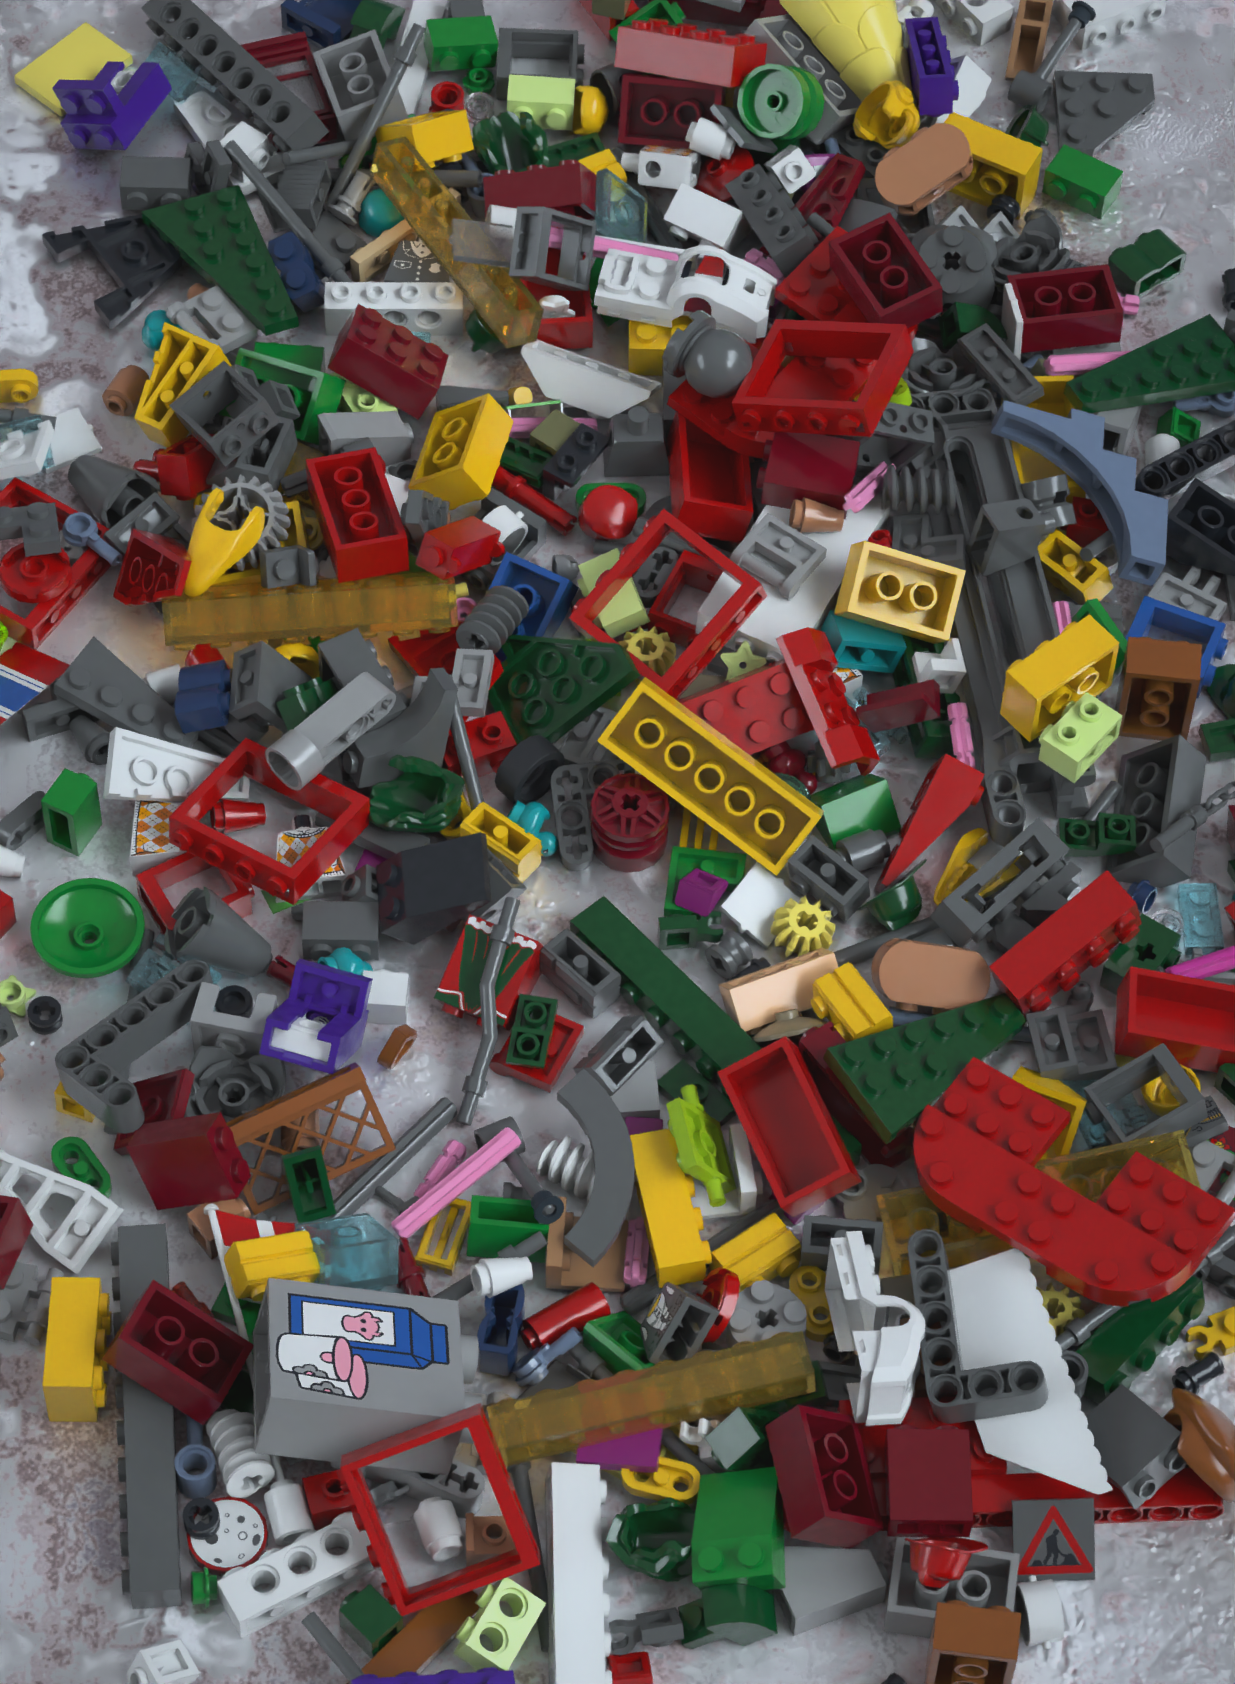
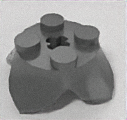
M1049 213L1030 221L1024 226L1018 238H1012L1002 232L989 233L995 240L997 249L996 259L991 265V271L997 290L1004 293L1007 275L1063 269V266L1070 258V251L1067 248L1063 249L1061 228Z
M932 225L918 231L911 243L942 286L943 306L948 303L961 302L978 305L987 309L995 291V280L991 271V265L996 259L997 249L992 235L974 226ZM957 259L959 269L954 271L951 267L949 270H946V260Z
M914 337L911 343L914 352L901 376L908 384L910 394L965 388L952 392L959 399L965 394L975 392L986 383V378L959 349L958 343L948 352L943 353L934 342Z
M199 1046L189 1066V1071L195 1074L184 1117L221 1112L225 1122L281 1097L287 1082L284 1061L262 1054H255L247 1061H240L231 1051L224 1048ZM234 1098L237 1103H230L228 1100Z

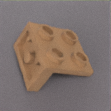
M559 1197L564 1204V1211L557 1221L549 1224L545 1288L577 1290L593 1282L601 1292H624L623 1272L625 1267L626 1239L628 1236V1220H624L621 1231L608 1252L592 1267L564 1244L565 1235L575 1226L580 1217L574 1216V1212H566L567 1197Z

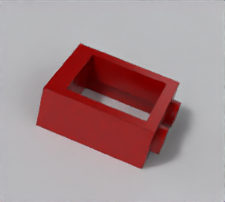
M684 549L649 610L648 617L650 622H648V631L655 626L657 635L667 632L670 642L687 648L699 635L696 633V625L668 614L685 584L710 593L723 571L705 557Z
M189 852L136 875L138 896L163 937L166 928L173 931L177 920L171 917L174 909L162 890L213 867L205 860ZM217 867L233 892L221 899L242 918L253 914L251 898L255 897L252 885Z

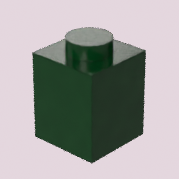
M371 1584L367 1585L360 1592L358 1590L351 1592L340 1605V1627L371 1659L403 1629V1617Z

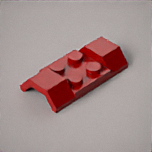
M806 627L776 638L830 767L836 769L856 762L862 776L871 773L879 763L880 758L867 728L858 726L860 720L855 710L849 706L844 695L846 688L842 679L833 673L838 665V661L825 632Z

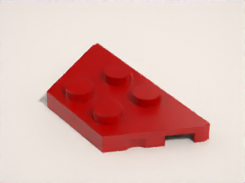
M463 622L448 624L443 628L420 630L421 637L400 641L399 635H396L387 640L391 650L414 676H428L430 669L443 667L449 675L453 672L457 648L461 649L456 641V631ZM495 655L489 690L504 671L501 661ZM463 716L464 722H466L470 716Z

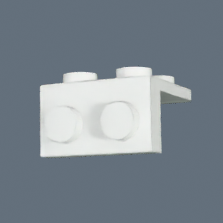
M742 1124L730 1125L728 1144H725L737 1189L724 1195L726 1203L719 1207L710 1206L706 1187L700 1180L693 1177L696 1196L691 1198L693 1208L700 1207L703 1219L747 1215L755 1210L757 1195L763 1194L761 1172L753 1171L752 1161L757 1160V1156Z

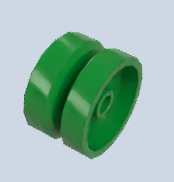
M768 63L756 67L745 77L739 88L737 106L740 118L746 128L758 137L793 141L806 137L817 127L823 115L825 100L822 86L816 77L806 69Z

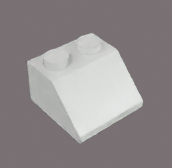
M681 183L663 218L668 228H670L668 232L674 237L683 241H687L689 237L700 242L699 245L713 246L726 251L728 254L738 246L751 230L741 210Z

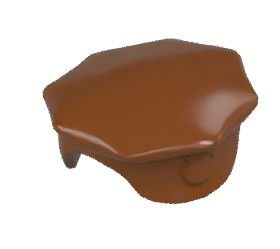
M1173 1388L1171 1394L1173 1408L1163 1418L1181 1432L1177 1453L1222 1499L1228 1503L1235 1502V1425L1222 1411L1200 1396L1188 1390Z

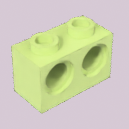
M508 1577L497 1581L494 1585L491 1583L485 1585L475 1601V1604L480 1606L473 1619L467 1617L455 1636L460 1642L453 1654L477 1670L487 1667H495L499 1671L508 1670L546 1604ZM500 1600L507 1602L511 1606L513 1611L512 1617L502 1613L499 1606ZM480 1634L486 1635L491 1639L493 1652L487 1651L482 1647Z

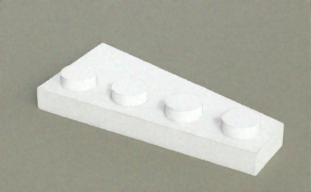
M204 90L174 102V112L196 142L201 143L204 150L206 142L222 140L239 124V122L232 118V113ZM268 142L269 161L260 172L273 184L277 182L279 172L285 169V164L282 161V157L277 154V148ZM229 175L228 186L239 185L244 196L258 190L249 179L242 183Z
M50 420L38 423L39 430L25 435L21 429L7 434L8 440L0 443V482L4 479L19 476L30 477L41 472L54 434Z
M115 727L110 732L103 799L184 802L225 758ZM243 775L222 798L239 801L248 800L250 778Z

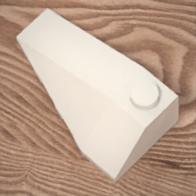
M967 55L951 59V65H954L955 80H958L959 100L953 101V112L969 117L985 100L986 91L992 79ZM943 114L940 117L920 115L919 130L924 127L930 128L935 123H944L949 114Z

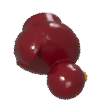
M787 741L773 746L761 755L766 763L765 767L786 782V780L793 777V788L803 796H809L816 791L818 781L815 772L808 773L804 770L807 762L805 754L798 749L791 748Z

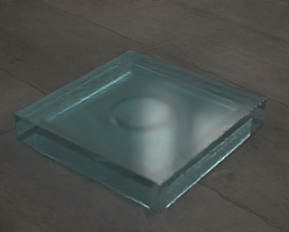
M607 168L597 171L596 230L605 237L646 243L648 200Z

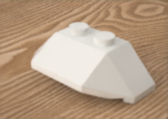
M535 338L522 346L521 354L544 396L560 400L565 408L577 407L586 410L589 416L596 419H609L648 399L661 388L662 383L656 380L639 376Z

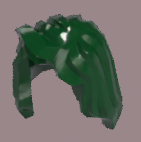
M506 111L499 113L498 116L481 120L472 127L475 153L490 174L495 175V172L499 170L527 171V167L531 165H545L548 167L550 160L548 157L546 133L528 112H521L519 119L516 114Z
M398 754L391 757L388 765L404 773L392 781L379 782L373 785L370 794L369 821L386 831L438 832L450 825L451 821L458 814L461 805V795L465 785L462 777L439 767L432 761L419 757H403Z
M665 1498L649 1505L644 1503L627 1505L620 1514H616L606 1542L627 1568L665 1582L680 1581L692 1575L691 1541L696 1511L692 1510L688 1504L673 1498Z

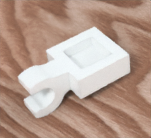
M701 1418L699 1419V1426L693 1427L686 1421H682L680 1425V1440L690 1445H697L700 1459L716 1473L732 1472L733 1470L723 1469L714 1461L711 1455L712 1448L705 1439L721 1422L719 1420L708 1421Z

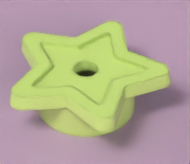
M746 640L742 642L737 651L720 654L721 659L728 667L725 681L762 667L767 663L766 658L752 653L749 642ZM741 662H745L746 667L741 668L739 664Z
M10 975L8 979L0 982V1004L3 1007L6 1006L9 1013L21 1018L25 1017V1003L35 996L36 990L24 987L14 975ZM9 996H13V997H14L13 1000H8L7 998H8Z

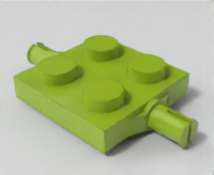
M693 1084L686 1085L680 1089L683 1099L678 1097L666 1104L670 1117L668 1128L675 1138L678 1148L676 1159L679 1167L685 1174L700 1180L706 1187L710 1206L719 1207L726 1203L724 1195L737 1189L719 1121L709 1116L704 1110L703 1105L700 1104L697 1087Z

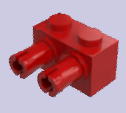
M191 434L166 449L159 448L154 451L152 460L139 459V461L134 463L133 469L146 473L157 482H160L161 495L176 496V499L179 501L195 499L201 491L211 489L212 485L206 484V478L216 457Z

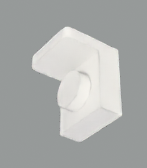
M791 144L764 163L769 172L773 171L785 190L790 194L816 176L815 170L800 148Z
M181 1639L140 1650L126 1673L129 1684L194 1683L200 1674Z

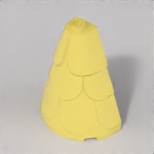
M779 0L785 10L810 37L817 49L840 73V78L861 101L873 89L885 81H900L912 92L908 52L903 45L902 28L898 20L895 0Z

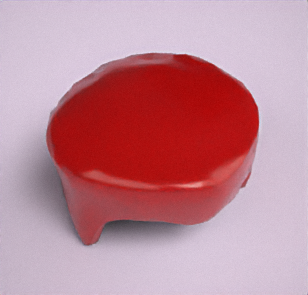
M614 485L599 486L592 490L581 503L578 511L579 526L587 536L594 540L612 541L624 538L631 533L636 523L638 503L636 498L620 487Z

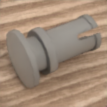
M357 171L344 194H339L336 198L338 203L336 205L328 204L327 209L340 221L355 226L357 221L353 218V215L359 214L362 201L376 182L370 179L371 177L367 174Z

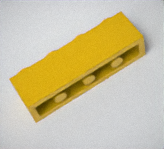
M669 1128L629 1135L635 1162L634 1184L659 1288H663L667 1282L681 1285L703 1281L706 1277V1264L712 1263L711 1250L708 1240L701 1241L699 1231L704 1230L700 1207L693 1208L691 1198L696 1196L693 1177L689 1174L685 1175L678 1165L676 1159L678 1148L675 1138L672 1136Z

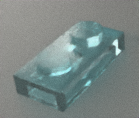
M1216 883L1179 884L1177 895L1185 955H1192L1193 948L1202 949L1203 955L1224 949Z

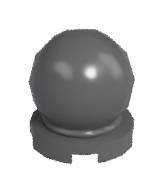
M697 310L691 313L689 318L693 321L684 331L677 328L669 340L662 357L668 364L662 368L677 378L686 374L688 383L700 394L714 399L728 398L737 393L745 376L751 370L753 358L750 346L739 334L724 328L716 329L715 318L705 311Z

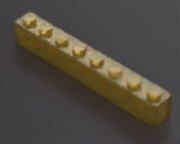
M407 137L376 143L370 172L371 177L503 345L508 349L536 341L544 309L520 279L509 276V265Z
M780 1332L769 1339L757 1342L742 1341L728 1349L715 1352L701 1351L691 1358L678 1361L664 1360L656 1363L653 1367L637 1371L623 1370L612 1377L596 1381L585 1379L567 1388L558 1390L544 1389L537 1392L534 1396L517 1400L514 1398L503 1399L495 1405L486 1408L491 1430L507 1467L659 1428L663 1429L679 1425L682 1421L688 1423L701 1418L733 1412L738 1407L749 1408L815 1392V1373L803 1332Z

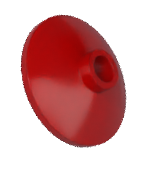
M735 145L729 160L722 157L721 160L708 157L701 165L698 183L694 186L695 189L724 203L732 200L733 198L725 185L740 176L744 171L754 167L752 155L747 149Z

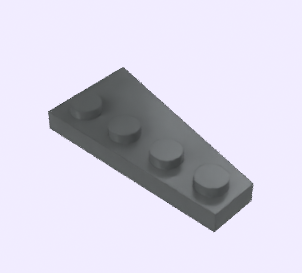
M94 636L54 684L53 693L114 728H122L187 748H191L198 739L199 731L183 734L175 715V709Z

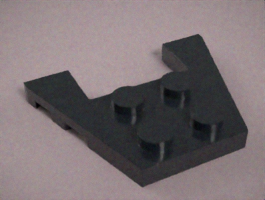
M142 214L104 221L105 226L86 229L82 225L71 227L72 232L55 235V232L51 231L42 234L43 244L58 263L87 249H91L121 287L94 300L96 312L110 330L122 322L183 266L182 257L171 243L167 244L162 240L160 233L153 226L149 227L143 222Z

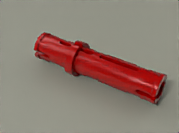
M499 465L491 486L547 520V524L559 531L563 536L568 535L573 530L575 525L570 522H577L575 515L570 514L527 484V480L522 476H514Z

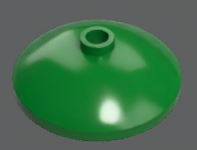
M82 878L61 884L45 895L35 908L30 930L32 943L37 955L51 969L70 977L96 978L117 971L137 954L145 935V920L139 902L127 889L104 879ZM87 940H95L93 943H84Z

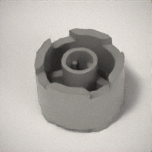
M767 1280L755 1281L750 1287L745 1288L739 1293L735 1310L727 1325L726 1343L730 1350L729 1353L734 1356L745 1371L750 1373L776 1365L778 1370L781 1369V1371L792 1367L798 1362L804 1349L807 1317L805 1305L787 1288L772 1284Z

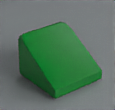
M1172 407L1159 417L1156 435L1164 433L1177 438L1181 448L1199 439L1201 421L1176 407Z

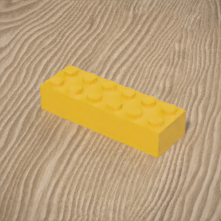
M646 677L640 682L597 740L776 876L814 828L824 812Z

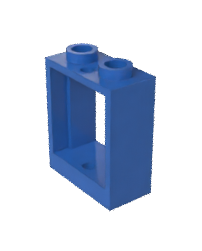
M1144 596L1127 633L1126 640L1128 641V637H1147L1151 627L1155 626L1207 644L1201 658L1200 683L1196 697L1199 698L1203 686L1210 687L1217 670V667L1213 666L1215 659L1222 660L1229 641L1223 638L1226 624Z

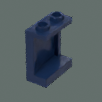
M285 0L281 4L282 28L292 34L305 31L308 43L319 49H324L350 38L354 26L350 22L362 0H300L299 2Z

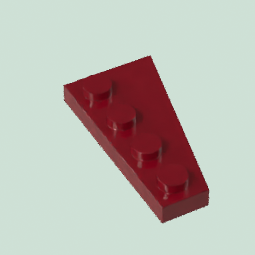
M836 153L794 206L798 208L806 222L809 216L816 212L832 227L836 228L866 172L862 161ZM810 226L819 240V243L814 245L816 248L825 238ZM762 245L759 251L765 254L764 258H772L764 245Z

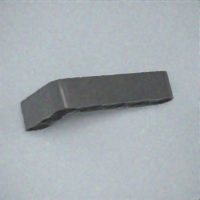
M193 959L180 964L57 1053L55 1064L64 1091L112 1130L126 1134L139 1129L143 1125L145 1118L137 1089L118 1072L191 1020L201 982L213 984L207 963L202 960Z
M931 1229L916 1231L908 1241V1255L915 1307L921 1311L925 1319V1335L920 1345L926 1390L934 1416L943 1423L953 1424L1040 1409L1045 1405L1049 1391L1043 1370L1037 1363L1019 1361L963 1370L949 1262L943 1240L936 1231ZM925 1251H936V1253L930 1257H920V1255ZM931 1286L941 1287L935 1293L925 1292ZM933 1323H946L945 1326H943L940 1329H930V1326ZM941 1358L951 1359L947 1365H934ZM1026 1382L1037 1383L1033 1389H1019ZM984 1389H996V1392L991 1396L983 1397L979 1395ZM953 1394L956 1396L952 1402H939L945 1395Z

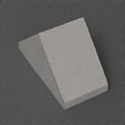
M649 1059L611 1096L624 1121L625 1117L628 1116L660 1118L656 1062L652 1059Z

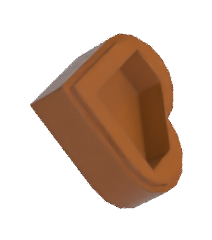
M407 1024L395 1028L382 1049L377 1063L387 1070L393 1069L414 1044L417 1038V1031Z

